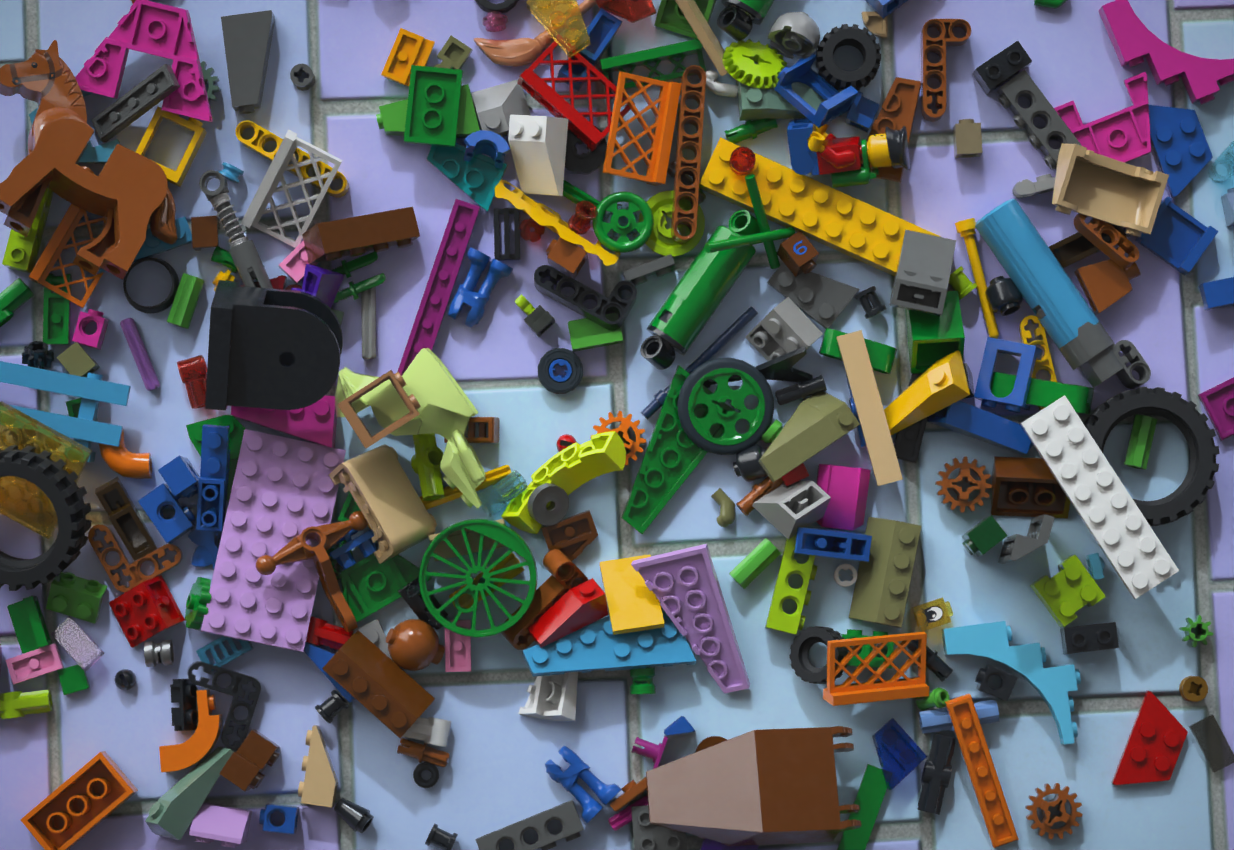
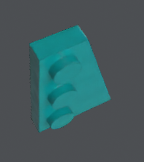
M456 144V148L432 146L427 156V161L488 212L495 197L494 188L503 178L507 164L503 163L502 169L495 168L494 160L483 154L475 155L470 162L464 161L466 147Z

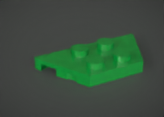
M373 553L342 571L343 596L356 621H361L402 597L398 591L419 577L420 568L399 554L380 564ZM427 576V582L433 579L431 576Z

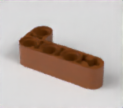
M931 19L922 28L921 113L927 121H938L946 111V46H962L967 42L971 35V26L966 20ZM930 27L938 29L940 36L937 38L929 37L927 29ZM955 27L962 28L965 31V37H955L952 29ZM931 52L938 54L940 62L935 64L929 62L927 54ZM932 77L938 79L940 87L937 89L930 88L927 84V79ZM933 96H937L935 107L940 108L936 114L932 113V109H928L932 103Z
M559 549L551 550L545 555L543 565L552 575L536 590L533 602L526 614L514 626L502 632V635L517 650L526 649L535 641L528 632V628L571 588L588 581V578ZM522 605L512 614V616H514L519 611Z

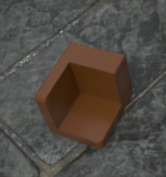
M191 217L192 246L195 251H200L201 248L219 246L218 229H220V219L218 217Z

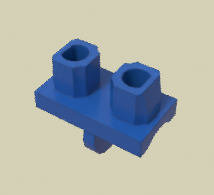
M353 529L336 543L337 545L345 540L346 544L329 553L332 561L335 559L341 568L345 570L356 564L350 553V550L358 546L364 558L377 551L375 543L371 539L374 536L371 530L353 540L351 536L358 531Z

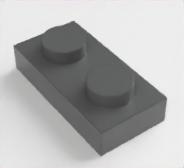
M670 254L624 271L623 276L625 280L632 282L636 286L648 281L646 277L653 274L661 277L671 273L670 268L674 267L675 263Z

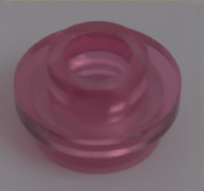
M499 11L489 12L482 19V23L488 32L503 31L506 29V23L508 22V17Z

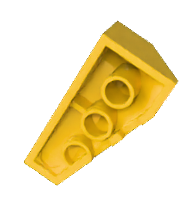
M959 350L937 360L884 409L891 435L970 395Z

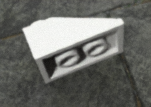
M510 115L508 142L523 193L563 196L568 130L567 118Z

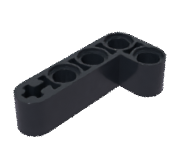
M549 265L538 267L534 273V285L539 292L608 330H617L622 326L636 301L637 289L632 282L627 280L618 282L610 296L606 297ZM550 276V281L546 280L545 283H541V277ZM564 287H571L575 293L572 296H564L561 290ZM622 290H628L632 296L624 300L619 297L618 293ZM587 299H593L596 301L597 306L593 309H588L583 305V302ZM610 311H614L620 317L616 321H609L605 315Z

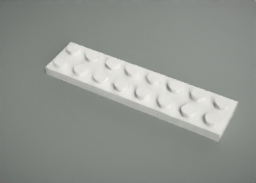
M1065 395L1020 424L1134 599H1137L1179 571Z

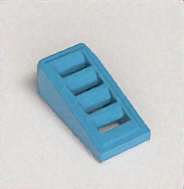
M221 636L196 652L202 662L211 664L205 653L210 650L216 661L214 665L222 667L254 648L251 642L239 640L243 648L238 650L232 638ZM228 641L234 652L230 655L223 642ZM217 645H219L223 655L225 656V658L222 660L220 659L218 653L214 648Z

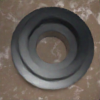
M423 762L414 769L413 778L418 786L430 788L437 783L439 771L434 764ZM424 770L431 772L429 780L422 778L421 774Z

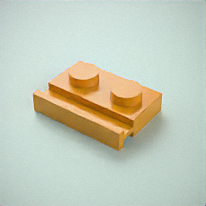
M400 28L381 76L409 87L411 65L426 66L435 42Z

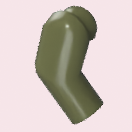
M719 488L711 497L720 506V515L717 517V523L721 527H727L735 520V503Z

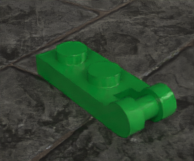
M49 273L45 280L54 286L65 283L63 275L54 276L53 273ZM65 273L67 281L72 282V275ZM66 286L62 287V291L68 293ZM44 287L43 342L47 345H70L71 302Z

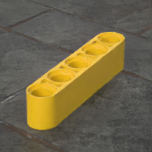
M249 120L240 122L235 130L238 140L245 147L271 162L283 141L282 138ZM247 128H252L255 130L254 136L249 140L243 139V131ZM275 141L277 143L276 149L273 152H265L264 145L266 142ZM296 148L294 153L299 155L298 162L310 159L308 153ZM322 161L316 162L318 167L321 168L320 174L331 172L333 169ZM312 163L299 167L303 179L311 178L308 176V170L313 167ZM295 168L287 170L298 177ZM337 171L333 180L341 179L343 186L337 191L331 190L329 186L326 193L332 197L340 198L348 192L349 183L346 177ZM323 178V179H322L323 182H324V184H325L327 178ZM318 180L310 182L311 185L321 190Z

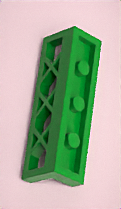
M699 39L600 59L602 74L607 79H609V72H626L623 69L631 68L629 73L632 74L636 67L642 65L651 70L647 76L648 78H651L654 73L659 76L652 77V79L661 81L682 78L686 67L681 63L686 56L697 54L699 66L706 71L702 44ZM680 57H681V59L679 60V62H677V61L674 60L675 58H680ZM668 60L676 65L671 74L664 75L656 70L661 61ZM656 63L654 67L649 64ZM678 68H681L682 70H684V71L676 72V71L678 70ZM625 79V90L637 87L634 82L626 83L628 79Z

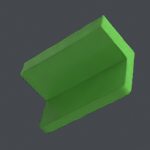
M617 313L605 315L609 321L619 319ZM588 318L568 322L573 352L623 343L621 328L608 330Z

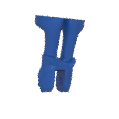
M470 247L467 257L471 262V266L464 283L459 285L458 291L451 302L448 316L456 320L466 303L472 306L468 313L465 325L472 328L474 325L479 324V321L482 319L485 311L484 307L498 281L501 278L509 277L513 268L493 259L479 291L473 292L491 257Z
M563 746L558 752L570 766L563 772L561 767L550 759L545 763L546 773L549 774L552 780L560 783L567 792L569 791L576 798L583 809L581 817L588 824L604 807L577 783L578 778L586 783L605 806L622 789L615 783L607 785L600 781L589 770L590 767L576 753Z

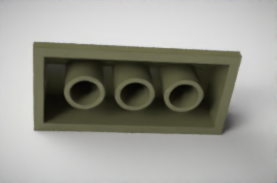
M868 517L865 534L872 536L869 562H859L849 618L902 628L921 531L920 525Z

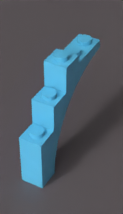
M1005 621L941 629L945 655L968 654L985 657L1004 664L1020 674L1038 691L1048 705L1057 725L1061 744L1075 743L1074 737H1078L1076 722L1071 720L1070 712L1074 711V702L1072 696H1068V691L1078 690L1077 685L1081 684L1079 669H1075L1074 664L1043 668V663L1047 661L1045 648H1040V643L1009 646L1008 641H1012V632L1010 625L1006 626Z

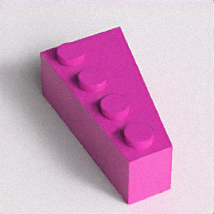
M324 396L310 406L295 410L231 406V415L233 417L312 443L335 448L337 424L335 396Z

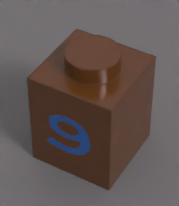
M800 230L780 244L777 255L796 277L802 272L807 274L816 267L819 252Z

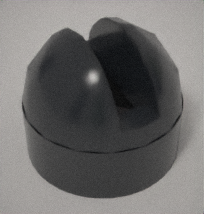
M123 669L115 675V684L119 689L129 690L134 687L136 676L131 670ZM121 674L124 675L129 685L125 686L120 678Z

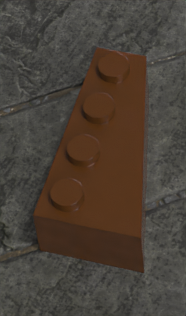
M413 207L317 223L303 233L302 236L309 264L321 261L337 260L349 255L351 257L359 256L371 250L381 252L388 250L389 246L397 245L398 248L413 245V240L420 237L414 209Z

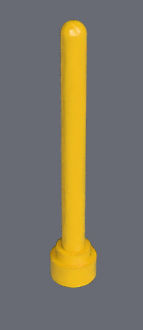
M975 218L956 222L957 233L964 237L974 280L978 285L977 291L989 337L997 339L999 331L994 312L985 295L987 285L974 234H976Z

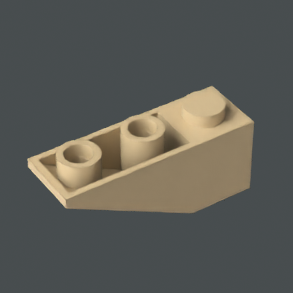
M313 725L312 730H308L305 744L310 747L308 756L304 755L302 771H306L304 782L300 781L298 797H302L301 803L332 808L335 804L338 779L320 727Z

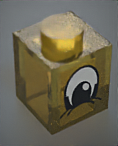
M943 597L911 607L919 632L950 623V616H953L949 601L944 602Z

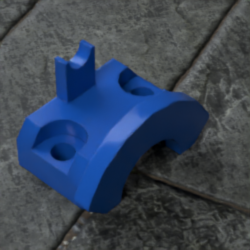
M486 130L476 131L465 138L464 142L467 146L463 160L470 162L475 155L486 154L494 160L495 168L502 169L505 154L509 152L510 148L506 140L499 134Z

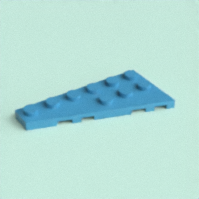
M662 607L663 628L613 635L610 618L607 616L542 648L539 645H535L522 652L533 677L562 675L567 672L589 673L594 670L642 669L648 666L661 665L669 667L674 664L696 665L697 662L685 636H682Z

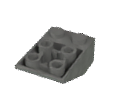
M905 230L889 306L941 316L948 289L956 240Z

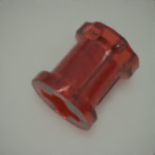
M585 200L578 202L575 207V214L568 221L569 228L577 234H586L591 227V220L595 219L598 214L596 206Z

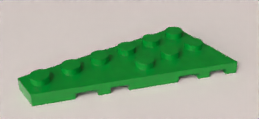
M679 365L676 368L621 517L641 534L645 532L708 453L694 444L681 427L678 417V398L680 389L690 374ZM703 385V390L705 393H713ZM714 400L712 401V403H715L719 405V407L723 408V414H725L727 410H733L726 403H719ZM703 403L697 404L694 408V415L697 418H703L708 413L707 406ZM715 423L710 428V434L714 438H719L724 433V428L720 423Z

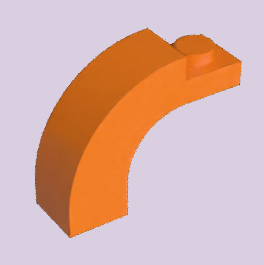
M210 690L196 691L198 726L193 736L181 744L159 746L161 772L178 771L197 764L211 752L217 743L222 728V714L212 715V710L216 709L215 695H210Z

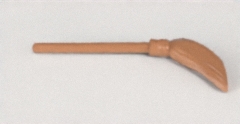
M601 0L583 1L553 28H547L534 39L491 40L474 38V42L496 64L515 67L527 65L535 61L542 54L543 50H546L561 33Z

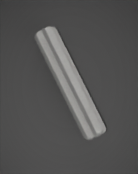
M376 287L361 292L363 359L376 358Z

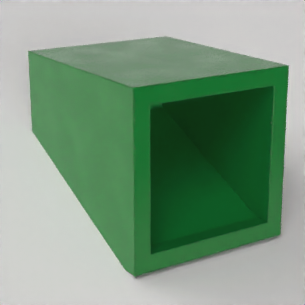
M947 291L941 316L905 309L911 374L924 373L937 360L957 350L961 352L963 361L965 335L958 291Z

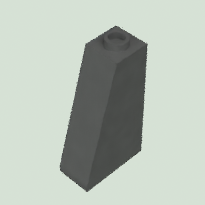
M272 10L221 17L231 102L233 109L239 111V114L254 113V109L261 108L275 22Z

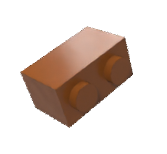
M561 237L558 241L553 239L546 250L548 263L573 279L576 278L588 259V254L584 249Z

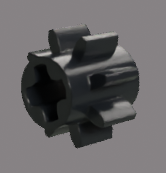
M34 341L29 346L24 347L22 364H28L29 367L45 370L52 367L54 350H48L46 343Z

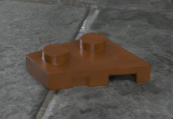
M590 510L562 519L557 524L541 527L549 552L559 549L571 561L576 559L583 552L584 548L598 536Z

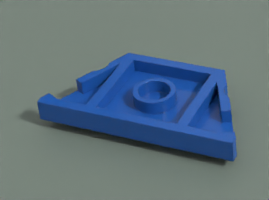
M1148 105L1151 145L1162 173L1169 175L1167 187L1171 197L1174 198L1206 166L1213 156L1195 110Z

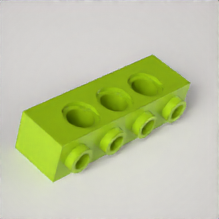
M46 189L27 237L11 229L2 265L26 273L32 272L54 194L51 189Z
M797 534L789 540L786 538L765 628L794 635L797 634V630H803L806 616L801 615L803 605H809L812 591L807 590L809 580H815L818 567L813 565L815 555H808V560L804 564H800L794 559ZM792 574H798L802 578V585L798 589H793L788 584V578ZM786 599H791L796 603V610L792 614H787L782 609V603Z

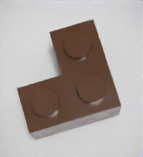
M252 729L239 749L233 752L219 774L243 791L258 788L265 778L262 772L266 766L272 767L280 754L277 750L280 746L257 730Z

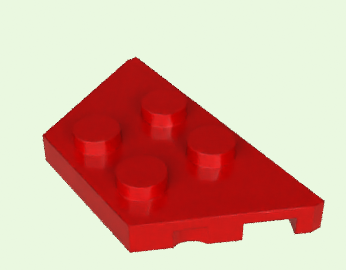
M1146 690L1111 782L1114 785L1168 781L1175 768L1188 731L1151 691Z

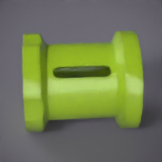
M962 266L955 270L949 278V284L955 291H958L959 300L963 299L978 286L976 283H972L963 273L964 269Z

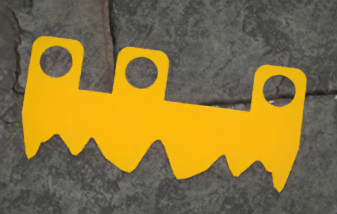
M501 179L494 188L496 198L509 200L515 208L526 210L529 216L539 225L555 227L562 239L573 244L582 245L587 253L599 256L605 266L615 264L621 255L620 252L612 254L606 251L601 246L602 244L599 240L594 245L560 224L558 221L561 216L546 205L538 203L536 207H533L520 199L524 194L523 191L511 183ZM504 184L511 185L518 191V193L510 191L504 186ZM541 207L551 210L555 216L545 213Z

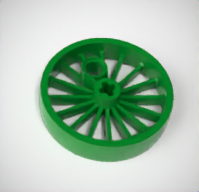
M468 519L444 529L427 547L419 569L420 593L430 614L448 630L467 637H489L502 633L514 626L530 608L537 589L536 562L527 543L510 527L488 519ZM465 528L480 533L477 565ZM461 530L472 567L449 541L448 535ZM485 535L495 540V542L486 560L481 566L483 540ZM442 540L446 542L468 570L434 553V550ZM498 543L509 548L505 554L486 568ZM513 551L526 560L522 563L489 572ZM431 557H434L466 575L428 572L429 561ZM522 566H529V581L491 577ZM479 571H482V577L485 579V582H479L478 585L474 584V578L471 576L472 573L477 574ZM427 576L465 579L464 581L432 591L428 590ZM490 581L529 585L527 597L523 600ZM467 584L437 609L430 595ZM489 587L522 603V607L512 616ZM484 589L509 620L495 626ZM479 591L491 628L476 629ZM467 593L473 597L474 603L470 608H463L459 604V597L462 594ZM454 601L455 607L459 611L452 622L441 611ZM473 611L471 629L456 624L462 612L469 613Z

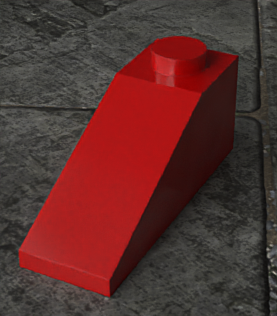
M593 578L579 584L566 592L528 628V632L540 648L609 615L606 594Z

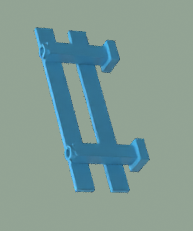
M0 361V382L81 397L78 418L0 403V424L74 438L72 447H66L64 458L94 462L96 452L90 451L92 442L119 447L123 426L96 421L99 402L127 406L131 386L102 380L103 375L88 372L87 377Z

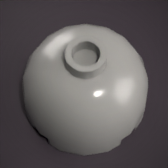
M789 12L777 18L770 29L768 39H771L770 46L773 49H777L779 54L791 59L794 58V55L802 56V58L806 59L816 54L820 42V31L816 22L804 12Z

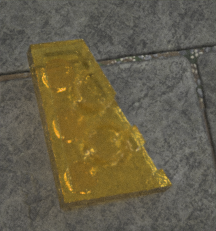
M576 0L526 1L528 10L569 58L591 45Z

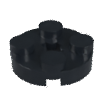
M568 129L565 168L572 173L588 175L600 168L605 161L607 149L605 138L594 151L587 146L588 153L579 155L575 145L577 143L581 145L583 142Z

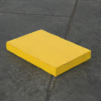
M651 555L603 561L599 564L613 635L664 627L660 601L653 591H650L645 585V580L640 573L636 572L631 565L632 561L651 557Z

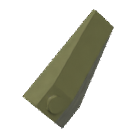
M824 391L813 394L798 405L794 414L785 423L784 428L758 462L771 481L775 482L859 426L860 423L845 402Z

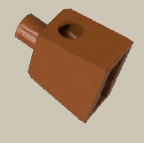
M1111 259L1078 268L1074 272L1095 315H1098L1132 291L1129 280L1141 275L1136 263L1129 268H1122Z

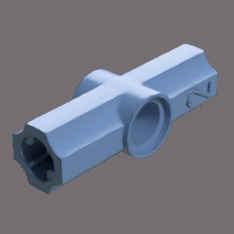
M996 700L974 703L980 724L1000 722ZM947 707L919 712L922 734L943 730L954 731Z

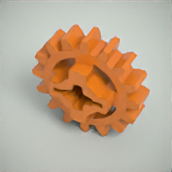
M622 411L618 412L617 417H614L609 412V419L605 420L600 417L599 420L602 425L600 427L594 425L593 429L597 431V434L611 431L623 434V439L626 441L624 443L625 449L630 450L626 454L625 466H628L629 458L637 461L635 453H643L644 451L639 445L646 443V439L640 438V435L645 433V429L637 428L640 421L632 422V414L623 418ZM621 422L618 428L612 430L606 428L612 423ZM630 427L635 433L636 442L629 439L627 432Z

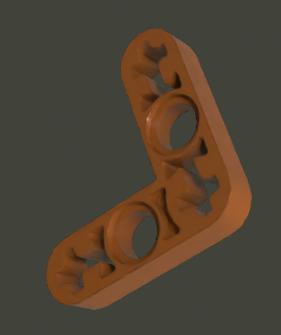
M1080 213L1075 216L1074 226L1076 230L1122 268H1129L1139 259L1138 248L1110 223L1092 218L1086 224L1084 221L1088 216ZM1101 233L1109 235L1112 243L1105 242L1102 239Z
M98 524L93 526L88 532L91 546L114 587L120 592H127L140 583L167 572L180 564L183 557L182 550L178 546L166 544L130 564L109 527ZM98 529L101 532L106 531L107 535L104 536V540L108 545L111 542L114 544L113 547L106 548L102 553L100 548H104L103 543L94 539L97 536L96 531ZM167 549L176 551L175 561L165 560L161 563L165 567L160 569L159 562L154 556L158 554V558L161 559L167 555ZM111 551H116L120 556V561L115 566H110L106 562V556ZM145 561H151L155 566L154 573L149 576L141 572V565ZM124 564L126 569H122L123 574L132 578L129 581L130 586L128 588L125 585H119L122 578L118 572L115 575L112 573L113 570L120 569Z

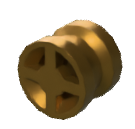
M1188 676L1181 681L1179 692L1185 700L1198 702L1206 697L1208 685L1199 676Z

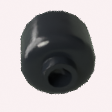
M996 277L990 281V286L985 291L986 298L994 313L1007 316L1020 309L1023 296L1011 278Z
M754 445L737 453L736 462H733L736 475L738 477L742 476L747 482L768 476L758 462L767 448L763 449L759 445Z

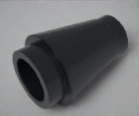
M341 798L334 808V811L338 813L354 832L359 831L363 833L374 818L370 814V810L344 798Z

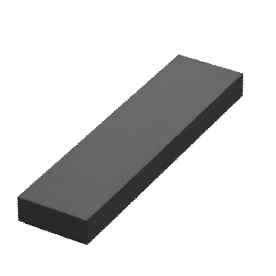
M164 64L91 120L100 141H109L180 87L170 65Z

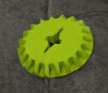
M750 39L746 42L743 40L737 43L732 42L729 47H726L722 58L726 71L735 80L749 87L759 89L776 87L779 81L777 78L779 73L787 67V62L783 60V55L777 54V49H770L769 44L762 45L760 41L754 43Z
M668 190L655 194L647 201L653 213L654 227L650 238L645 244L652 251L662 256L671 254L674 257L692 251L700 242L705 229V218L698 204L695 235L687 243H677L671 236V228L668 230L665 228L667 221L662 213L664 212L672 220L674 190ZM686 199L679 201V207L682 210H691L692 205L690 201ZM641 212L639 215L638 223L644 221ZM683 224L677 226L681 236L690 235L688 226Z

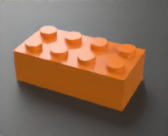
M102 751L20 820L45 850H69L134 795L138 789L107 752Z

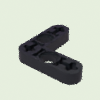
M202 661L193 662L187 670L188 678L193 684L233 696L221 733V740L226 748L231 750L239 749L246 739L261 691L260 683L256 678ZM199 666H202L203 671L211 674V669L216 670L212 677V685L207 684L210 679L206 677H200L199 680H195L196 676L192 674L193 669L198 670ZM223 673L231 677V684L226 688H221L217 685V678ZM249 681H252V686L256 688L255 692H250L247 698L248 700H253L251 705L245 701H237L238 696L244 698L245 690L242 689V685H247ZM237 706H245L248 709V716L245 719L237 720L234 717L233 713ZM230 721L238 725H245L243 730L238 727L237 736L240 737V740L234 741L233 745L229 744V739L226 738V735L232 734L234 726H229Z

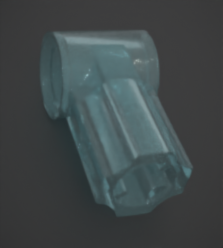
M514 470L498 483L488 486L478 494L482 503L481 508L489 518L500 512L507 506L509 501L529 488L524 477L517 470Z

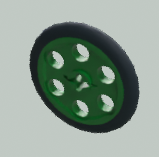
M717 358L695 368L682 385L678 398V417L681 427L688 438L703 450L718 455H734L756 445L770 427L774 414V397L764 375L751 364L735 358ZM732 375H738L742 380V385L736 390L728 386V379ZM708 379H713L717 384L716 391L712 394H707L703 390V383ZM748 395H755L758 399L757 407L752 410L747 409L744 405V400ZM729 399V405H731L732 408L740 410V412L727 410L725 414H723V408L719 407V405L715 403H712V401L714 400L719 403H725L726 400ZM699 403L705 404L708 409L707 415L703 418H697L694 415V408ZM740 419H745L749 423V429L743 434L738 433L735 429V424ZM715 423H720L724 428V433L719 438H714L710 434V428Z

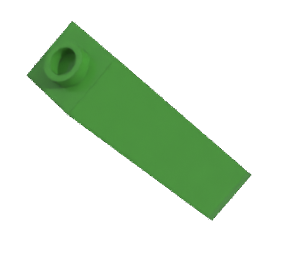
M468 84L463 85L461 88L457 138H466L471 133L480 131ZM408 99L379 106L380 114H376L379 129H384L386 135L404 136Z

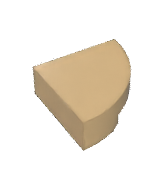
M862 12V21L869 32L877 37L887 38V16L883 19L877 12Z

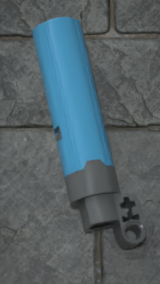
M1011 198L976 222V229L1073 370L1079 367L1093 388L1114 374L1129 389L1138 388L1150 379L1151 370L1136 347L1128 340H1121L1116 344L1113 342L1016 199ZM1120 351L1124 354L1122 357L1118 354ZM1128 362H1130L1131 365H1129L1128 367H1126L1125 364H1127ZM1132 370L1139 374V380L1133 378Z

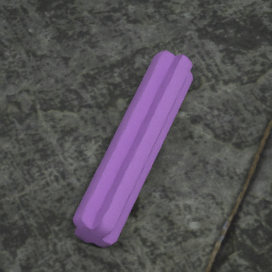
M133 318L124 319L120 322V325L144 385L148 391L160 387V383Z

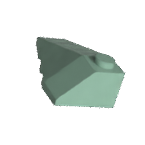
M737 81L740 121L767 118H807L775 91V87L759 89L749 87ZM801 82L791 84L793 91L816 111L820 103L825 101L808 85Z
M217 747L160 797L150 808L149 816L145 821L150 830L156 835L181 840L218 780L220 771L234 751L228 748Z

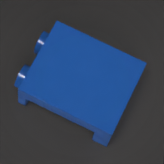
M1167 196L1163 201L1161 200L1151 234L1142 233L1141 237H1137L1135 241L1185 276L1192 270L1219 231L1212 226L1206 227L1171 202L1172 198Z

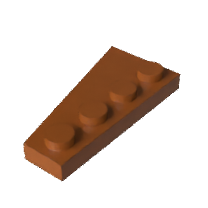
M895 78L882 105V109L871 127L867 142L871 135L886 133V127L900 130L905 126L909 147L922 84L921 81ZM893 166L877 167L879 175H876V178L901 182L904 167L893 169Z

